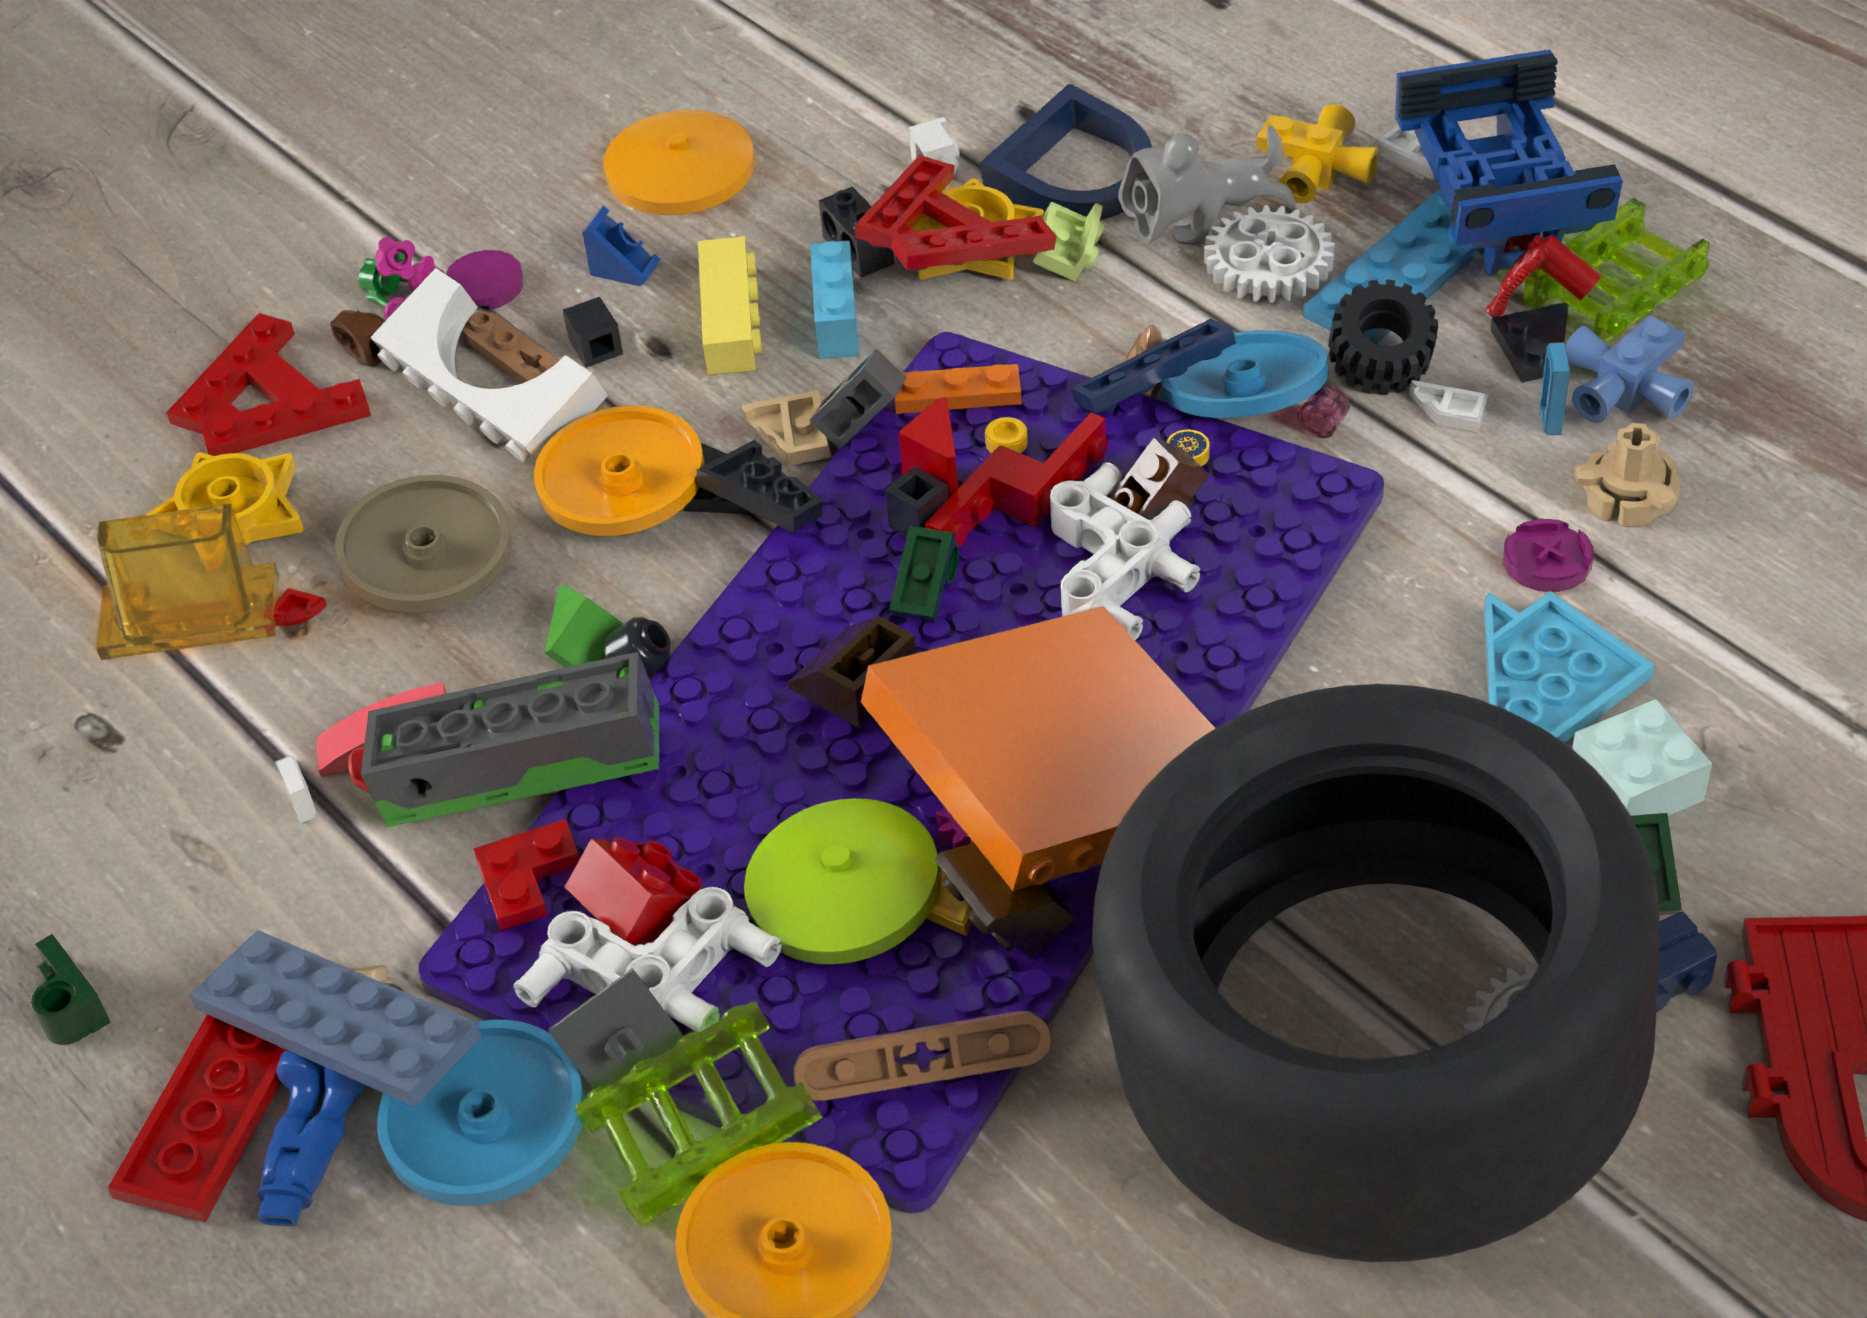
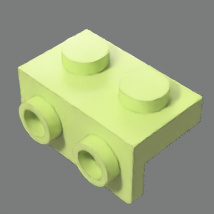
M1051 202L1045 211L1043 220L1056 235L1055 250L1038 252L1034 255L1032 263L1076 281L1083 268L1089 270L1097 257L1099 248L1095 247L1094 244L1099 240L1105 225L1104 222L1100 221L1103 206L1095 203L1088 216L1085 217Z

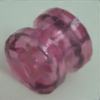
M1323 385L1316 393L1308 397V401L1298 411L1297 419L1304 431L1311 436L1328 438L1334 434L1339 427V422L1349 412L1350 403L1342 391L1331 385Z

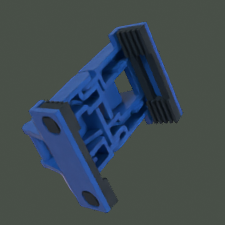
M1550 49L1400 72L1396 76L1395 119L1402 132L1415 130L1418 142L1451 210L1452 216H1450L1449 232L1455 245L1468 244L1470 250L1485 247L1483 260L1488 276L1497 275L1499 270L1511 268L1516 259L1528 249L1530 241L1536 235L1540 236L1541 232H1543L1542 237L1554 235L1562 242L1564 234L1592 230L1596 223L1612 221L1616 217L1623 183L1616 165L1575 170L1574 173L1569 161L1565 159L1563 149L1541 112L1543 109L1554 108L1555 104L1553 98L1555 96L1554 88H1556L1554 80L1557 78L1555 75L1557 67L1555 65H1558V60ZM1496 116L1497 136L1466 140L1458 124L1459 121ZM1517 245L1520 249L1519 251L1510 252L1511 247Z

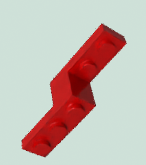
M1090 413L1044 463L999 445L925 523L926 528L952 532L958 547H960L968 533L979 521H984L989 516L992 508L1036 527L1047 514H1051L1050 493L1053 487L1065 481H1081L1085 472L1095 461L1099 462L1106 454L1108 439L1106 438L1105 418Z

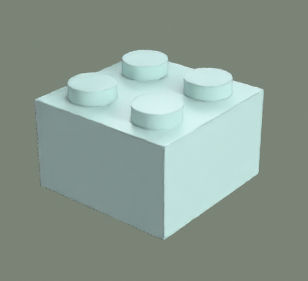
M1657 699L1575 732L1572 749L1592 765L1612 787L1631 816L1667 813L1669 816L1704 801L1712 762Z

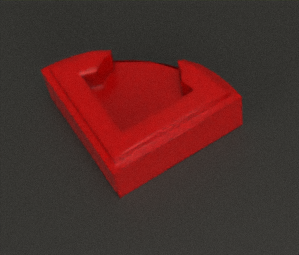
M287 588L265 615L266 622L272 626H291L305 622L315 617L327 606L324 597Z

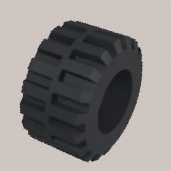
M1386 279V284H1379L1378 280L1368 281L1367 288H1364L1361 284L1353 287L1351 295L1346 293L1340 299L1339 307L1336 306L1328 343V347H1330V362L1336 363L1334 370L1339 377L1347 375L1346 383L1354 387L1356 384L1362 386L1361 392L1370 394L1371 389H1379V395H1388L1390 388H1394L1397 393L1406 390L1407 383L1410 384L1411 380L1420 381L1421 374L1425 375L1429 368L1438 336V319H1434L1436 311L1432 304L1425 305L1427 297L1421 292L1413 294V287L1406 283L1402 287L1395 286L1396 280ZM1375 328L1387 329L1397 334L1403 342L1395 346H1380L1369 341L1362 333Z

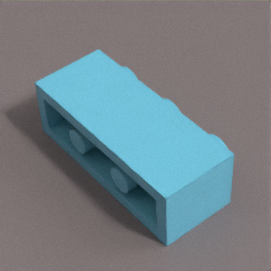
M828 241L810 244L814 319L819 359L858 356L859 344L850 241Z

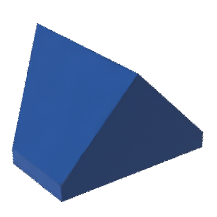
M603 205L582 232L590 276L641 286L661 259L656 254L651 257L641 246L643 242H637L623 228L624 224L622 222L617 223L607 215L609 210Z

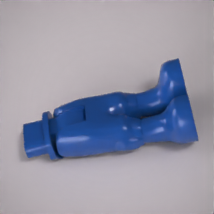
M287 1050L280 1056L277 1065V1076L280 1082L290 1091V1100L285 1114L279 1118L274 1127L265 1155L262 1186L258 1190V1198L262 1204L257 1219L266 1225L291 1227L297 1225L301 1210L311 1206L313 1201L311 1196H313L320 1185L336 1147L344 1136V1118L352 1103L364 1092L367 1085ZM325 1092L322 1108L320 1112L314 1118H312L318 1101Z

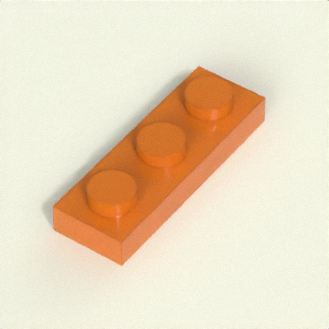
M1018 364L902 373L906 380L895 396L896 414L922 412L937 398L947 397L949 410L1022 404Z

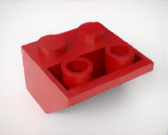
M615 837L613 840L591 838L564 887L600 922L608 925L612 934L632 945L654 943L674 921L673 915L690 900L696 892L704 889L701 886L702 880L690 870L681 868L671 859L672 852L666 846L653 840H647L646 843L630 842L621 837Z

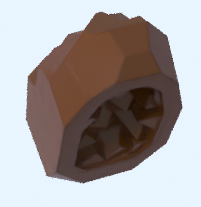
M342 310L330 322L332 333L337 342L361 364L375 367L382 363L377 356L381 350L370 337L386 320L375 313H362L359 310Z

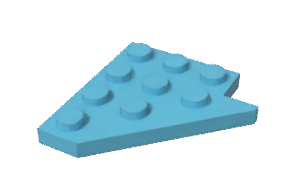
M1551 591L1520 613L1491 593L1485 596L1484 621L1488 703L1506 709L1534 723L1564 743L1571 739L1575 732L1586 728L1653 678L1655 664Z

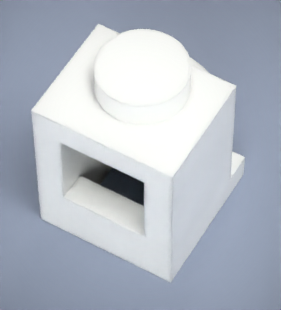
M941 117L909 127L912 160L914 161L921 155L955 165L954 175H956L958 168L956 158H959V147L955 137L948 136L947 120Z

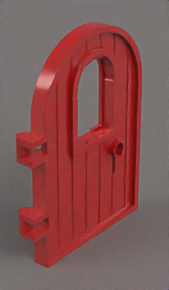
M1867 916L1745 918L1742 938L1747 962L1744 960H1734L1728 963L1724 985L1725 988H1731L1728 1004L1729 1013L1757 1014L1766 1065L1753 1063L1745 1069L1742 1086L1743 1092L1750 1093L1747 1106L1748 1118H1776L1781 1144L1789 1161L1803 1181L1815 1193L1837 1209L1867 1222V1140L1853 1074H1867ZM1762 984H1766L1767 990H1752V988H1762ZM1785 1087L1786 1095H1772L1771 1091H1781V1088Z

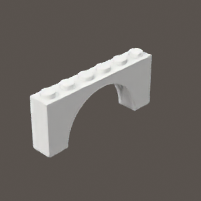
M435 268L370 337L381 350L377 356L391 370L396 371L399 367L403 369L402 374L418 389H421L424 385L429 388L427 390L428 393L442 406L446 407L451 403L455 406L453 408L455 413L469 425H472L475 421L479 423V429L494 443L498 444L501 440L506 442L505 447L518 460L524 463L527 459H530L536 464V460L545 444L559 430L574 420L593 413L607 398L608 394L593 373L566 355L538 377L512 387L485 389L474 387L458 380L454 359L457 342L466 322L478 307L459 283Z

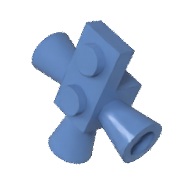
M1649 315L1617 344L1611 347L1587 326L1579 327L1571 335L1565 346L1568 364L1595 371L1598 374L1597 378L1577 387L1573 391L1572 401L1577 412L1590 422L1600 423L1607 418L1614 406L1630 414L1647 399L1670 419L1678 417L1691 399L1694 383L1687 379L1658 372V367L1683 346L1685 333Z

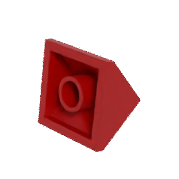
M947 397L937 398L899 431L902 474H906L913 467L917 466L947 484L950 498L958 489L956 455Z

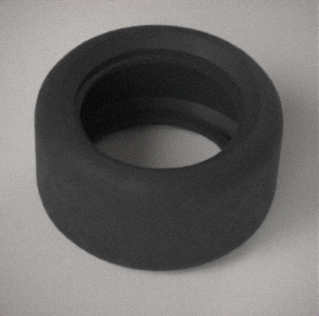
M1394 684L1346 685L1313 690L1282 698L1249 710L1221 724L1195 741L1169 762L1138 795L1125 813L1110 841L1100 869L1095 894L1092 940L1097 976L1126 1098L1142 1131L1161 1160L1179 1181L1207 1206L1234 1224L1267 1240L1298 1251L1334 1259L1364 1262H1409L1457 1254L1480 1248L1513 1235L1543 1219L1571 1199L1599 1172L1617 1149L1632 1123L1649 1080L1655 1050L1660 915L1656 883L1644 843L1631 815L1616 792L1592 765L1570 746L1543 728L1506 709L1477 698L1446 690ZM1371 884H1399L1423 887L1465 900L1486 911L1511 930L1530 951L1539 966L1528 985L1518 997L1498 1016L1481 1028L1441 1047L1412 1055L1391 1058L1359 1059L1337 1057L1293 1046L1251 1024L1235 1011L1218 992L1220 982L1237 952L1269 920L1284 910L1322 893Z

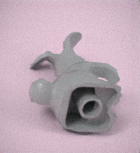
M1271 125L1267 128L1269 151L1266 157H1228L1220 159L1216 164L1200 160L1196 157L1199 150V141L1182 133L1172 137L1165 144V147L1146 148L1135 152L1126 166L1118 198L1126 216H1134L1140 240L1149 245L1159 238L1170 224L1178 222L1194 212V219L1190 224L1175 226L1172 230L1174 239L1178 243L1195 244L1208 236L1211 226L1224 204L1240 207L1259 196H1275L1284 200L1292 212L1295 211L1297 207L1292 191L1281 182L1267 179L1272 168L1281 164L1285 156L1282 139L1275 128Z

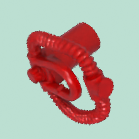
M1536 235L1528 244V249L1513 263L1514 265L1509 269V273H1506L1500 284L1499 292L1493 297L1485 311L1492 318L1504 314L1508 299L1513 295L1515 289H1518V286L1536 269L1538 271L1542 269L1579 300H1582L1592 290L1602 275L1554 235H1549L1548 237Z

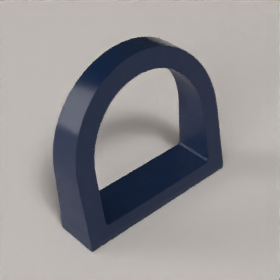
M1068 84L980 162L982 182L984 186L1005 194L1013 204L1042 209L1044 213L1050 203L1053 202L1087 217L1094 204L1097 203L1103 206L1100 220L1124 212L1118 198L1122 180L1105 188L1078 191L1050 185L1026 171L1072 129H1079L1111 142L1124 149L1131 157L1135 152L1152 148V144L1144 129L1129 115L1084 90Z

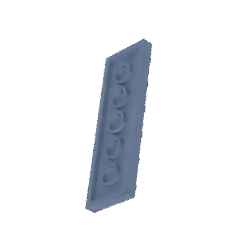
M259 930L249 937L189 995L195 1009L414 1107L482 1037L477 1022Z

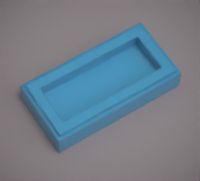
M1564 342L1549 343V346L1546 348L1539 403L1543 430L1546 432V435H1561L1570 376Z

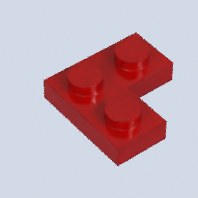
M566 819L473 848L501 931L548 916L536 880L574 868L580 860Z

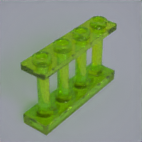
M1632 198L1617 208L1615 220L1596 223L1592 230L1582 232L1565 244L1602 275L1595 286L1617 299L1605 307L1587 296L1579 300L1542 269L1539 271L1536 269L1525 280L1523 302L1535 309L1550 299L1558 298L1595 320L1594 333L1607 342L1613 337L1620 336L1627 327L1638 319L1647 317L1655 307L1665 300L1675 297L1679 290L1693 280H1699L1709 266V259L1707 258L1710 242L1702 238L1686 250L1679 248L1645 228L1646 204L1636 198ZM1637 242L1669 260V262L1657 269L1623 248ZM1610 260L1643 280L1631 288L1600 270L1597 266Z
M756 1001L729 1009L722 1015L720 1021L701 1032H692L685 1035L676 1043L674 1048L659 1057L639 1062L632 1068L630 1074L611 1085L595 1088L585 1097L584 1101L574 1107L578 1117L590 1132H596L603 1127L605 1128L631 1178L629 1184L617 1191L626 1210L640 1226L689 1198L696 1186L713 1169L729 1158L755 1147L781 1143L823 1118L802 1082L794 1087H786L758 1038V1035L767 1031L770 1025ZM738 1047L741 1048L768 1096L764 1105L748 1114L740 1113L713 1064L714 1061ZM694 1073L723 1124L720 1131L703 1141H695L667 1090ZM650 1100L677 1151L673 1159L656 1169L649 1168L622 1117Z

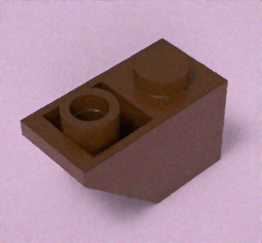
M1153 437L1110 499L1140 516L1152 520L1166 509L1172 501L1177 500L1187 506L1209 476V473L1184 449Z

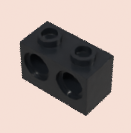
M852 186L819 200L822 235L827 242L850 241L853 270L860 278H863L895 264L892 249L875 247L867 241L855 238L856 223L872 206Z

